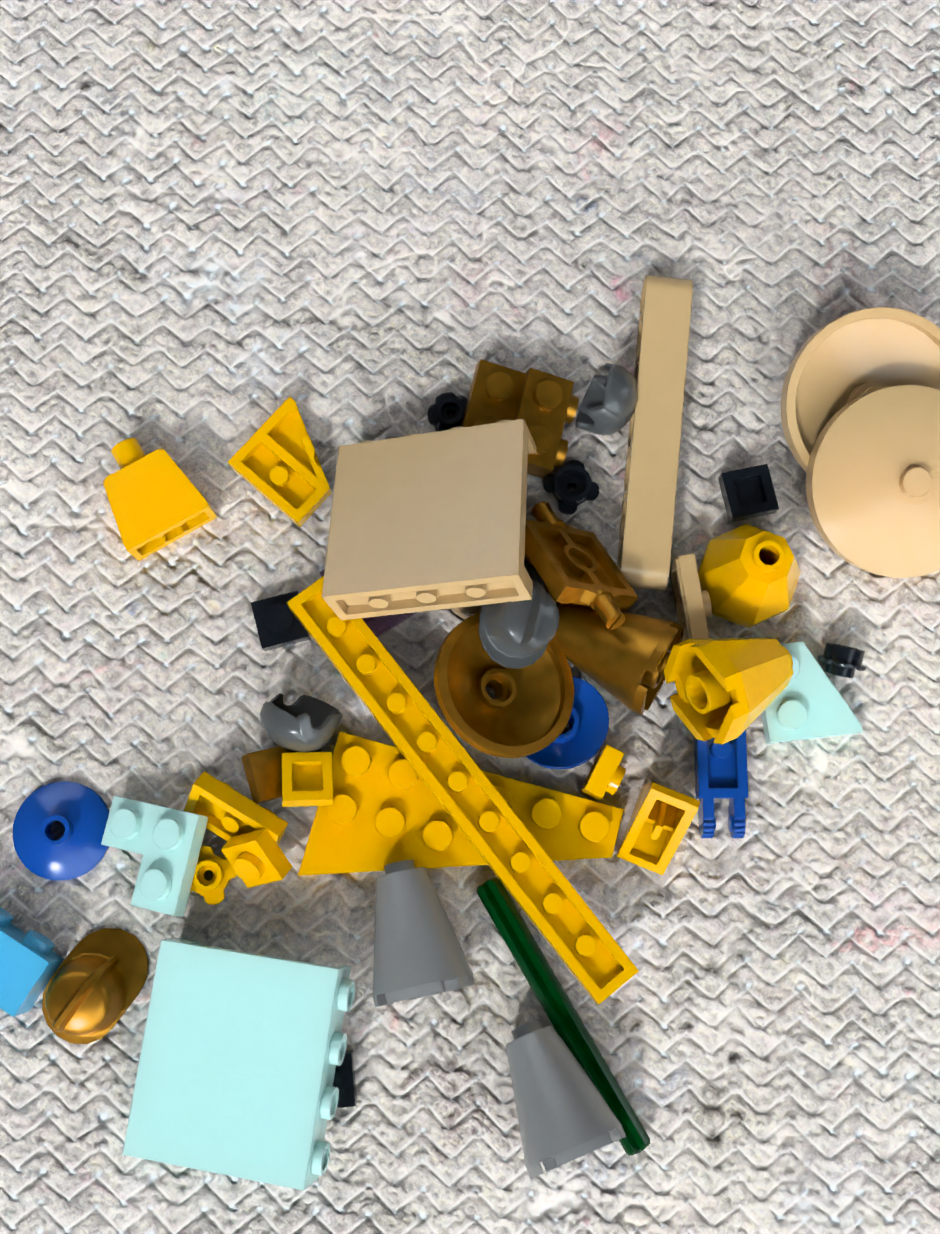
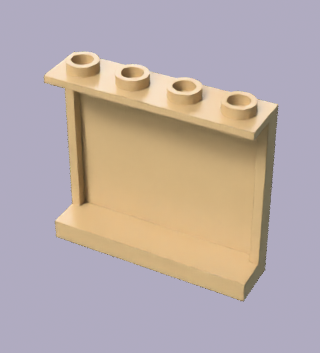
M500 420L491 424L453 427L444 431L407 434L403 437L377 441L365 440L357 444L339 446L322 598L340 620L532 600L533 581L524 566L528 454L536 453L537 447L525 420Z

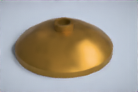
M480 613L474 614L448 633L436 656L434 686L442 713L453 730L463 740L486 754L502 758H519L536 753L549 746L558 738L566 727L573 709L574 683L566 656L552 639L548 643L544 654L534 664L520 669L503 667L493 661L482 647L478 633ZM486 686L494 690L495 699L488 695Z

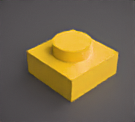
M607 744L602 747L580 792L596 800L602 799L605 792L614 795L626 772V768L619 765L625 753Z
M332 752L282 753V807L332 806Z
M266 827L231 837L221 849L235 873L242 879L247 888L283 880L293 867Z

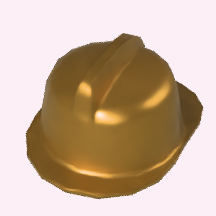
M103 928L90 933L74 947L55 971L43 993L42 1011L47 1025L57 1037L73 1044H89L102 1039L114 1028L139 995L147 980L149 961L144 946L135 935L122 929Z

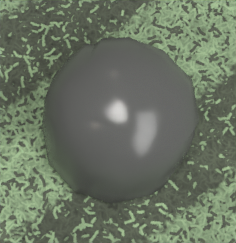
M606 363L604 366L610 370L609 375H595L575 422V426L579 429L604 436L618 432L630 421L638 401L636 379L633 374L620 365Z
M279 693L270 702L266 701L263 704L260 712L262 726L268 736L278 746L289 751L316 752L321 750L332 739L342 718V714L337 708L308 695L300 696L292 705H285L283 702L284 695Z

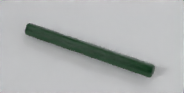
M497 877L487 880L476 889L479 898L553 1027L622 1124L626 1137L620 1139L619 1142L626 1154L633 1156L640 1153L649 1146V1136L504 885Z

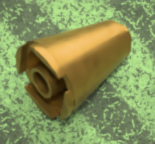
M573 603L561 604L558 607L560 614L559 627L553 641L565 654L566 659L630 710L643 715L644 710L647 711L651 707L666 680L664 668L673 645L682 641L684 626L673 621L621 611L626 617L624 623L620 627L611 630L606 628L597 611L592 609L591 606Z

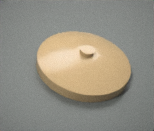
M875 307L862 309L836 318L810 336L792 360L785 376L781 394V421L784 435L793 456L806 473L809 458L819 434L828 421L843 406L855 398L876 389L897 385H921L940 390L939 327L924 317L906 310Z
M897 385L865 393L843 406L828 421L813 446L806 474V496L812 520L826 544L840 558L863 571L887 577L909 578L927 575L940 570V390L921 385Z

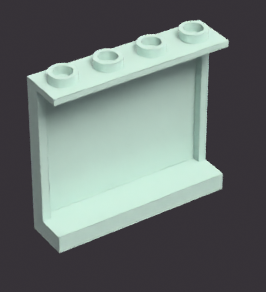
M182 938L161 940L122 1155L299 1190H305L317 1181L319 1175L323 1176L325 1174L330 1158V1142H326L324 1139L327 1120L334 1118L339 1099L338 1087H333L336 1065L340 1066L342 1064L347 1048V1034L341 1033L344 1011H350L355 996V981L349 979L351 966L333 967L200 945L198 941Z

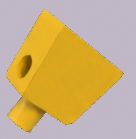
M136 438L123 440L112 448L111 453L120 470L107 476L103 480V485L126 550L138 561L218 518L206 499L163 448L145 455Z

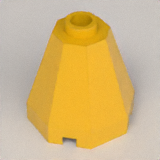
M744 524L711 539L707 543L698 569L701 590H707L710 596L712 615L747 628L788 610L801 574L795 557L784 537L748 524Z
M769 638L688 639L673 645L664 668L666 683L675 681L677 693L670 696L675 713L697 740L707 741L715 738L713 743L724 744L738 738L788 686L794 673L792 668L793 661L789 651L777 639Z

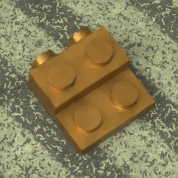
M480 359L476 364L461 427L491 424L500 420L524 419L537 447L536 453L528 454L527 474L543 479L553 471L554 466L558 468L562 466L567 454L568 441L561 439L564 423L570 424L573 421L578 408L579 397L571 395L574 381L533 368H529L526 373Z

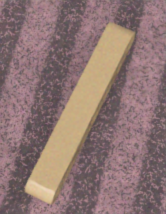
M645 275L642 287L634 368L638 401L629 424L617 557L618 569L633 588L665 591L669 578L693 281L691 279Z

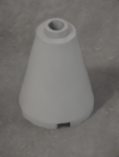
M404 860L385 865V875L376 878L373 999L375 1007L475 985L472 969L426 868H415L414 860Z
M538 1019L511 1031L514 1040L506 1045L525 1165L530 1179L544 1173L540 1162H543L545 1170L548 1172L626 1137L622 1124L553 1025L542 1027Z

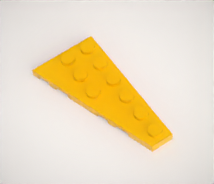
M339 732L332 755L333 805L317 807L298 876L385 871V865L404 860H414L415 868L488 865L397 747ZM482 771L552 861L612 858L624 809Z

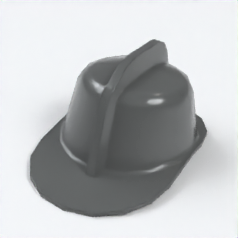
M524 558V566L533 581L532 600L482 605L479 617L478 633L482 647L493 661L507 668L520 669L534 664L544 654L548 643L554 638L559 627L560 614L556 600L546 591L544 581L535 567L526 558Z

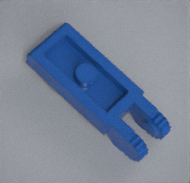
M746 730L738 738L724 744L713 743L715 738L701 741L694 737L696 799L700 801L698 808L700 837H714L716 829L714 799H730L728 829L732 838H743L746 829L745 799L749 798Z

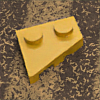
M290 396L228 461L234 471L299 527L332 494L296 402Z

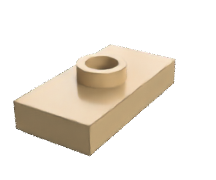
M695 554L677 556L670 566L669 573L678 624L684 626L681 642L688 639H709L706 619H710L712 615L711 600L708 591L701 590Z

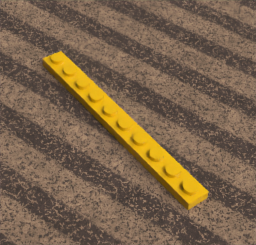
M324 576L287 602L290 610L593 1001L599 1005L638 973L639 970L362 618L340 620L322 598Z

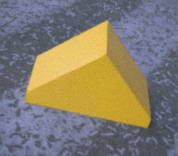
M654 782L643 785L618 849L617 857L663 875L693 820L700 801Z

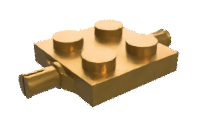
M539 502L532 509V515L537 521L526 519L525 558L537 570L545 583L546 591L549 592L554 600L562 604L573 603L591 606L592 609L597 611L607 629L613 630L620 627L626 618L621 611H628L638 596L594 532L575 529L565 524L563 520L558 519L549 502Z

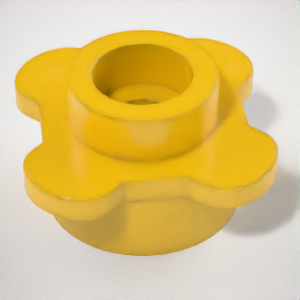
M201 846L190 892L195 891L204 896L205 902L209 905L219 904L225 898L224 890L230 884L231 879L235 878L237 874L227 859L215 855L211 847ZM208 870L213 872L211 880H207L204 876Z

